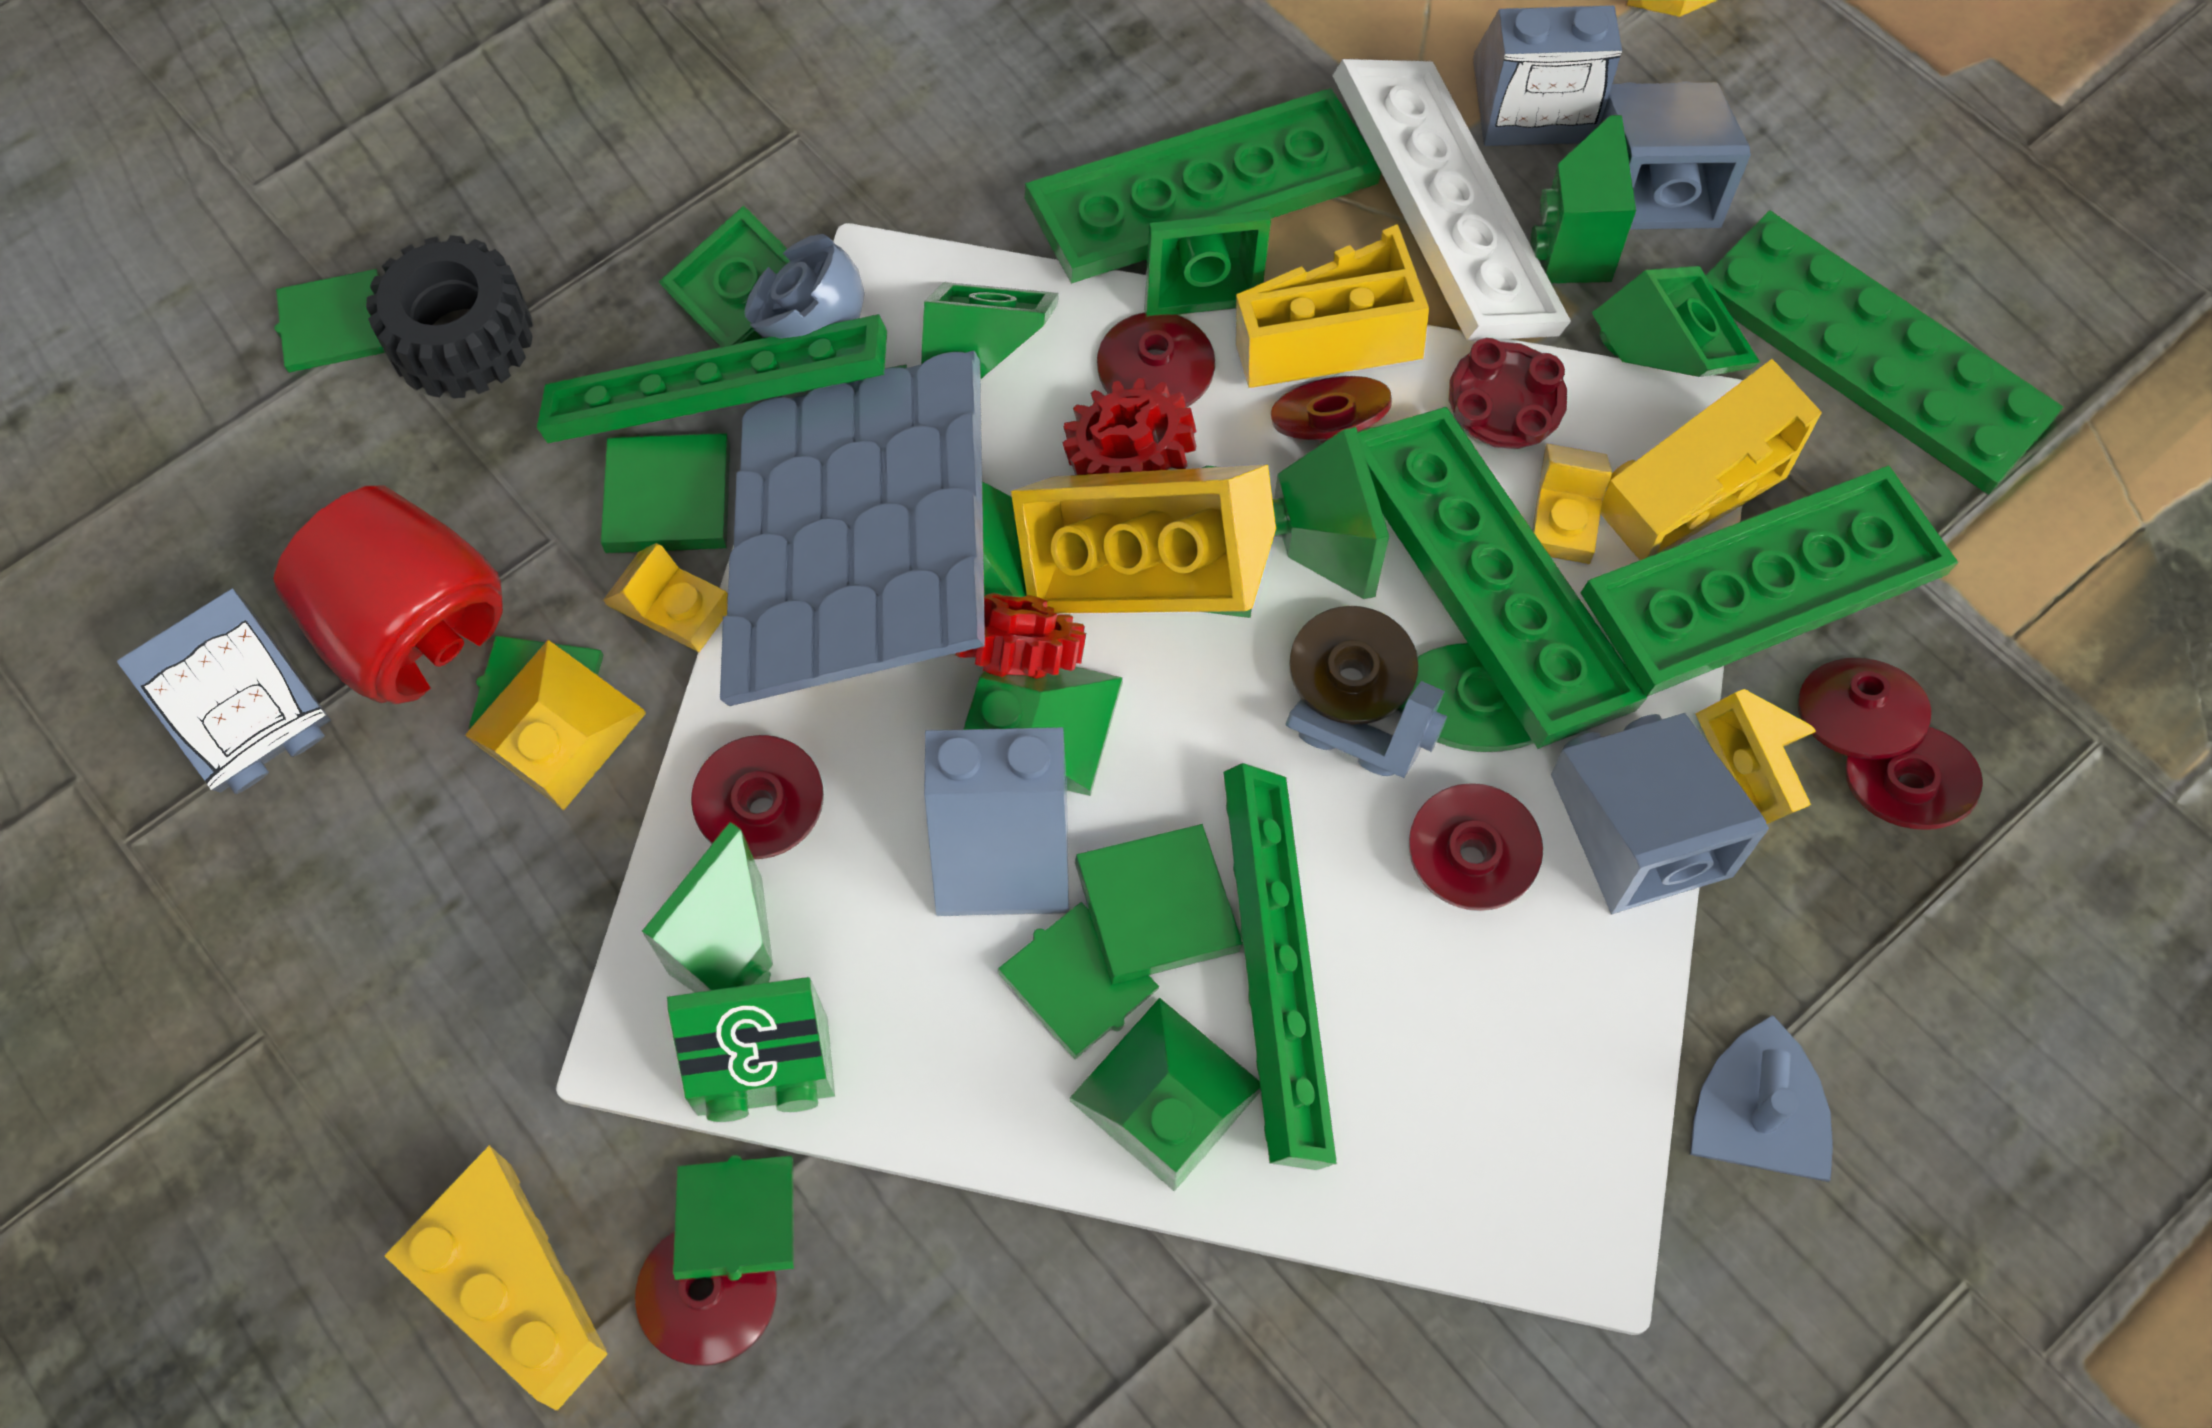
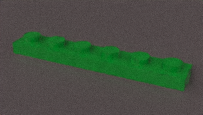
M876 314L829 324L803 336L789 338L767 337L545 384L537 429L547 443H553L884 375L887 329L880 315Z
M1241 763L1224 771L1223 774L1227 800L1226 811L1229 818L1234 859L1233 871L1237 884L1241 918V937L1244 944L1249 986L1248 999L1252 1012L1256 1045V1066L1260 1079L1264 1113V1135L1268 1147L1269 1164L1318 1170L1337 1164L1287 778Z

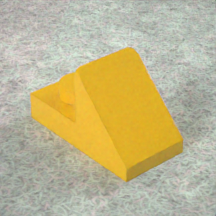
M1546 444L1532 531L1550 557L1585 564L1591 563L1596 548L1602 499L1612 475L1607 454Z
M655 543L638 552L603 601L608 607L700 653L723 621V617L727 615L728 593L680 569L661 545Z
M1746 689L1737 691L1695 713L1711 748L1762 814L1766 824L1811 805L1784 749L1785 746L1816 732L1810 724Z

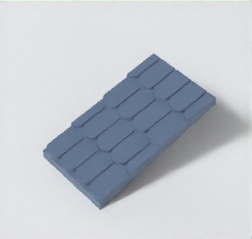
M974 350L966 353L949 352L928 359L923 364L905 369L899 367L886 368L884 375L866 378L848 384L842 383L817 388L806 395L794 398L778 397L768 399L746 410L742 418L741 468L736 473L734 549L729 557L727 616L723 617L720 679L721 701L730 707L985 646L980 359Z

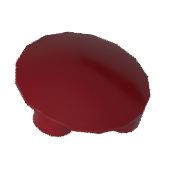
M1494 338L1480 339L1473 344L1470 353L1458 362L1450 377L1448 401L1456 421L1475 439L1493 447L1521 449L1539 444L1557 430L1567 411V387L1563 380L1565 367L1557 356L1551 353H1541L1521 343L1500 342Z

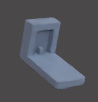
M1421 681L1409 697L1394 735L1368 724H1345L1330 720L1312 710L1302 699L1290 711L1285 725L1298 731L1299 737L1313 747L1323 750L1336 748L1357 757L1358 763L1374 774L1381 776H1393L1395 774L1405 778L1416 761L1421 748L1432 752L1447 719L1446 715L1437 712L1445 691Z

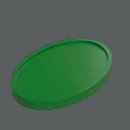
M1468 643L1438 647L1418 656V676L1412 693L1421 681L1445 691L1437 712L1446 715L1447 719L1437 743L1475 752H1502L1533 744L1532 739ZM1406 701L1405 704L1399 709V712L1401 713V715H1402V713H1403V711H1404V708H1405V706H1406L1407 701Z

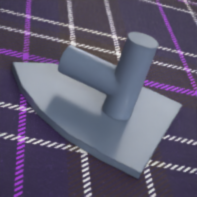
M1772 1015L1741 1034L1716 1060L1700 1089L1693 1119L1690 1155L1829 1182L1831 1180L1833 1150L1831 1112L1820 1078L1801 1045Z

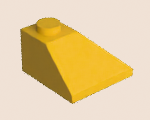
M547 640L465 736L564 811L644 717L646 712L557 645Z

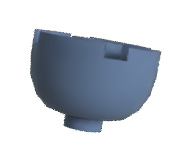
M819 234L808 236L783 252L782 254L790 262L777 275L769 267L764 271L750 292L744 310L745 318L752 323L750 326L762 338L797 337L809 334L829 324L858 319L861 315L865 292L859 270L849 255L828 236Z

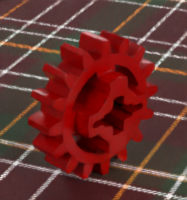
M1138 378L1132 389L1125 390L1120 381H1115L1112 385L1113 393L1106 396L1097 390L1092 391L1090 394L1093 404L1090 407L1076 404L1073 408L1076 421L1064 423L1063 428L1067 440L1062 443L1069 466L1073 467L1075 475L1160 471L1170 468L1186 469L1188 464L1185 453L1194 452L1197 447L1194 433L1197 430L1192 410L1186 407L1184 395L1181 392L1169 395L1167 383L1160 382L1152 390H1147L1144 378Z
M991 593L984 596L985 646L955 653V656L959 658L974 657V665L983 666L982 671L999 677L1025 675L1038 679L1044 677L1047 673L1058 675L1059 668L1069 671L1075 670L1076 663H1082L1087 633L1084 632L1085 626L1083 624L1073 622V616L1068 614L1057 615L1054 612V608L1047 606L1048 601L1031 595L1013 597Z

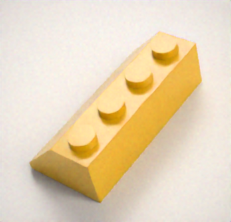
M1268 464L1053 476L1011 491L1027 595L1048 601L1047 606L1053 607L1054 612L1057 614L1247 611L1253 608L1276 531Z

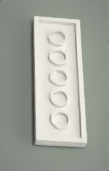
M1342 59L1332 76L1466 340L1560 336L1571 320L1538 258H1535V253L1433 61Z

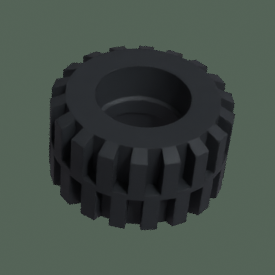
M450 235L445 242H439L436 236L424 239L425 245L414 248L411 244L401 249L403 256L397 260L389 258L382 265L385 274L383 276H374L370 284L374 295L368 296L366 301V309L370 314L368 320L371 328L399 377L403 376L407 385L415 390L424 387L427 395L440 398L445 391H449L452 399L465 398L466 391L475 389L477 394H481L490 390L487 384L492 381L498 380L500 383H503L511 376L508 369L511 366L520 367L526 358L522 348L531 347L533 335L530 327L533 326V322L511 267L506 264L504 257L496 249L489 251L486 243L473 239L470 243L466 244L463 236ZM470 309L465 315L453 322L433 325L439 318L450 312Z

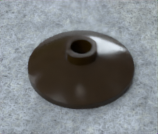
M1342 606L1316 615L1299 631L1290 653V675L1301 699L1318 714L1345 724H1368L1392 715L1408 700L1418 676V657L1410 636L1394 619L1380 611L1367 607ZM1346 668H1354L1362 674L1363 678L1360 680H1350L1343 677L1340 672Z

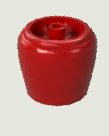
M385 485L361 487L340 496L318 511L293 536L279 558L273 577L277 594L319 657L351 689L378 703L402 704L421 698L431 687L415 661L424 654L437 667L448 664L460 653L464 646V640L460 636L481 646L494 634L503 613L501 580L498 572L488 560L451 528Z

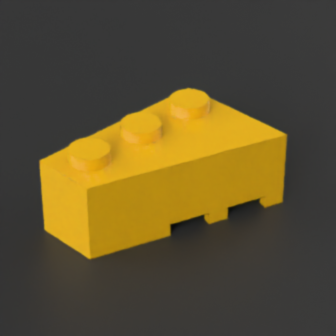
M1398 224L1383 230L1381 240L1355 251L1351 245L1335 251L1333 261L1309 272H1306L1300 266L1236 295V348L1248 388L1424 358L1429 306Z
M1771 359L1637 461L1629 460L1619 466L1611 475L1602 500L1600 515L1639 560L1671 549L1786 479L1822 412L1782 368Z
M489 1145L384 1256L534 1399L558 1411L608 1353L569 1277L564 1273L547 1240L549 1238L540 1220L535 1216L525 1197L512 1165Z

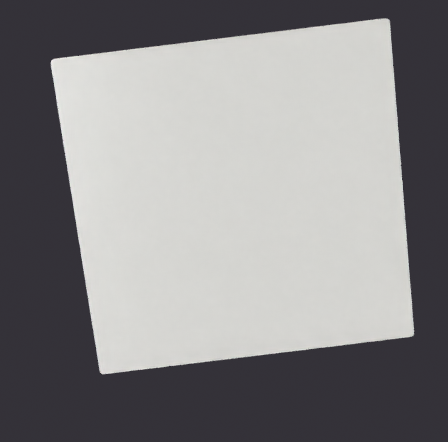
M856 224L841 225L836 231L833 242L849 255L859 270L865 292L859 318L879 314L887 329L885 368L905 364L909 368L921 364L924 301L943 282L1059 293L1058 305L1046 324L981 379L982 481L1011 496L1012 490L1053 476L1075 475L1073 467L1069 466L1062 443L1067 440L1063 428L1064 423L1076 421L1073 411L1076 404L1088 407L1093 404L1090 394L1092 391L1097 390L1105 396L1108 395L1098 376V350L1103 338L1112 327L1132 315L1145 312L1146 275L1112 270L1071 284L1061 264L1056 259ZM1236 308L1179 314V316L1196 324L1206 334L1212 344L1215 355L1214 376L1209 388L1199 400L1187 407L1192 410L1197 430L1194 433L1197 447L1196 451L1185 453L1188 464L1186 469L1202 468L1207 465L1232 467L1268 464L1272 499H1274L1277 474L1322 444L1319 440H1305L1285 436L1273 427L1271 409L1283 395L1297 387L1321 379L1340 376H1361L1383 382L1389 387L1392 396V406L1389 412L1381 420L1361 431L1446 406L1455 418L1448 401L1449 380L1458 362L1470 353L1473 344L1478 340L1467 341L1461 330L1427 325L1423 359L1248 388L1236 348ZM1496 339L1500 342L1521 343L1541 353H1551L1563 362L1565 367L1563 380L1567 387V411L1555 432L1541 443L1521 449L1490 446L1473 438L1461 425L1460 427L1532 529L1544 450L1547 443L1607 454L1613 473L1629 460L1637 461L1743 380L1718 375L1695 377L1625 363L1620 358L1512 339ZM1161 350L1148 351L1149 353L1155 355L1164 353V351ZM811 390L783 395L782 397L794 398L806 395ZM1742 506L1677 546L1739 523ZM1600 515L1595 553L1590 564L1551 558L1613 646L1580 592L1588 580L1637 562L1639 559ZM1385 517L1389 540L1376 597L1362 599L1288 558L1282 535L1273 538L1251 611V618L1206 612L1062 613L1073 616V622L1083 624L1085 626L1084 632L1087 633L1082 663H1076L1075 667L1123 677L1122 687L1091 796L1067 791L1069 911L1080 902L1088 908L1075 866L1076 854L1203 824L1241 937V918L1237 884L1233 871L1234 859L1229 818L1226 811L1227 800L1223 772L1241 763H1245L1287 778L1337 1164L1318 1170L1269 1164L1260 1092L1181 1185L1173 1191L1071 1103L1070 1097L1159 997L1260 1081L1256 1066L1257 1054L1252 1012L1248 999L1249 986L1244 944L1238 953L1149 975L1159 985V989L1125 1018L1121 1031H1113L1111 1029L1075 1060L997 973L1001 965L1033 941V933L1036 929H1048L1066 913L936 915L924 797L925 731L963 730L979 677L984 672L982 671L983 666L974 665V657L959 658L954 653L729 707L720 700L722 621L700 653L698 652L557 1082V1094L564 1102L1629 1335H1639L1649 1327L1652 1315L1699 888L1611 915L1551 777V773L1562 749L1572 739L1591 732H1598L1601 737L1624 731V728L1636 719L1651 714H1659L1662 719L1685 713L1709 744L1695 713L1720 701L1724 666L1648 696L1640 708L1633 713L1537 749L1534 743L1522 748L1502 752L1466 751L1436 743L1432 752L1421 748L1416 761L1405 778H1402L1395 774L1393 776L1374 774L1363 768L1358 763L1357 757L1339 749L1323 750L1313 747L1299 737L1298 731L1285 725L1290 711L1301 700L1290 675L1289 661L1293 642L1299 631L1310 619L1326 610L1342 606H1361L1388 615L1400 624L1410 636L1415 646L1417 657L1438 647L1467 643ZM729 561L720 585V588L725 590L727 593L729 581ZM1346 668L1340 672L1343 677L1350 680H1360L1363 678L1362 674L1354 668ZM1397 710L1392 715L1382 720L1368 723V725L1394 735L1401 718V713ZM754 735L776 736L798 745L812 758L822 779L824 800L816 825L803 841L783 854L755 860L762 876L773 966L769 969L771 973L769 982L804 977L811 978L828 1017L835 1097L818 1099V1106L806 1111L781 1112L776 1109V1105L751 1108L749 1109V1115L740 1120L713 1122L707 1120L706 1115L698 1116L685 1099L668 1014L667 996L695 992L667 973L642 933V930L712 845L699 830L691 807L693 784L702 765L719 748L739 738ZM1476 783L1501 789L1518 799L1530 811L1538 824L1543 841V858L1540 870L1530 888L1520 898L1506 906L1493 910L1474 911L1450 905L1436 897L1423 885L1412 866L1408 844L1411 826L1416 814L1422 805L1433 795L1455 785ZM768 798L757 799L751 805L750 811L753 813L765 812L771 808L773 801ZM1465 847L1460 851L1463 859L1470 863L1477 864L1484 860L1482 853L1474 847Z

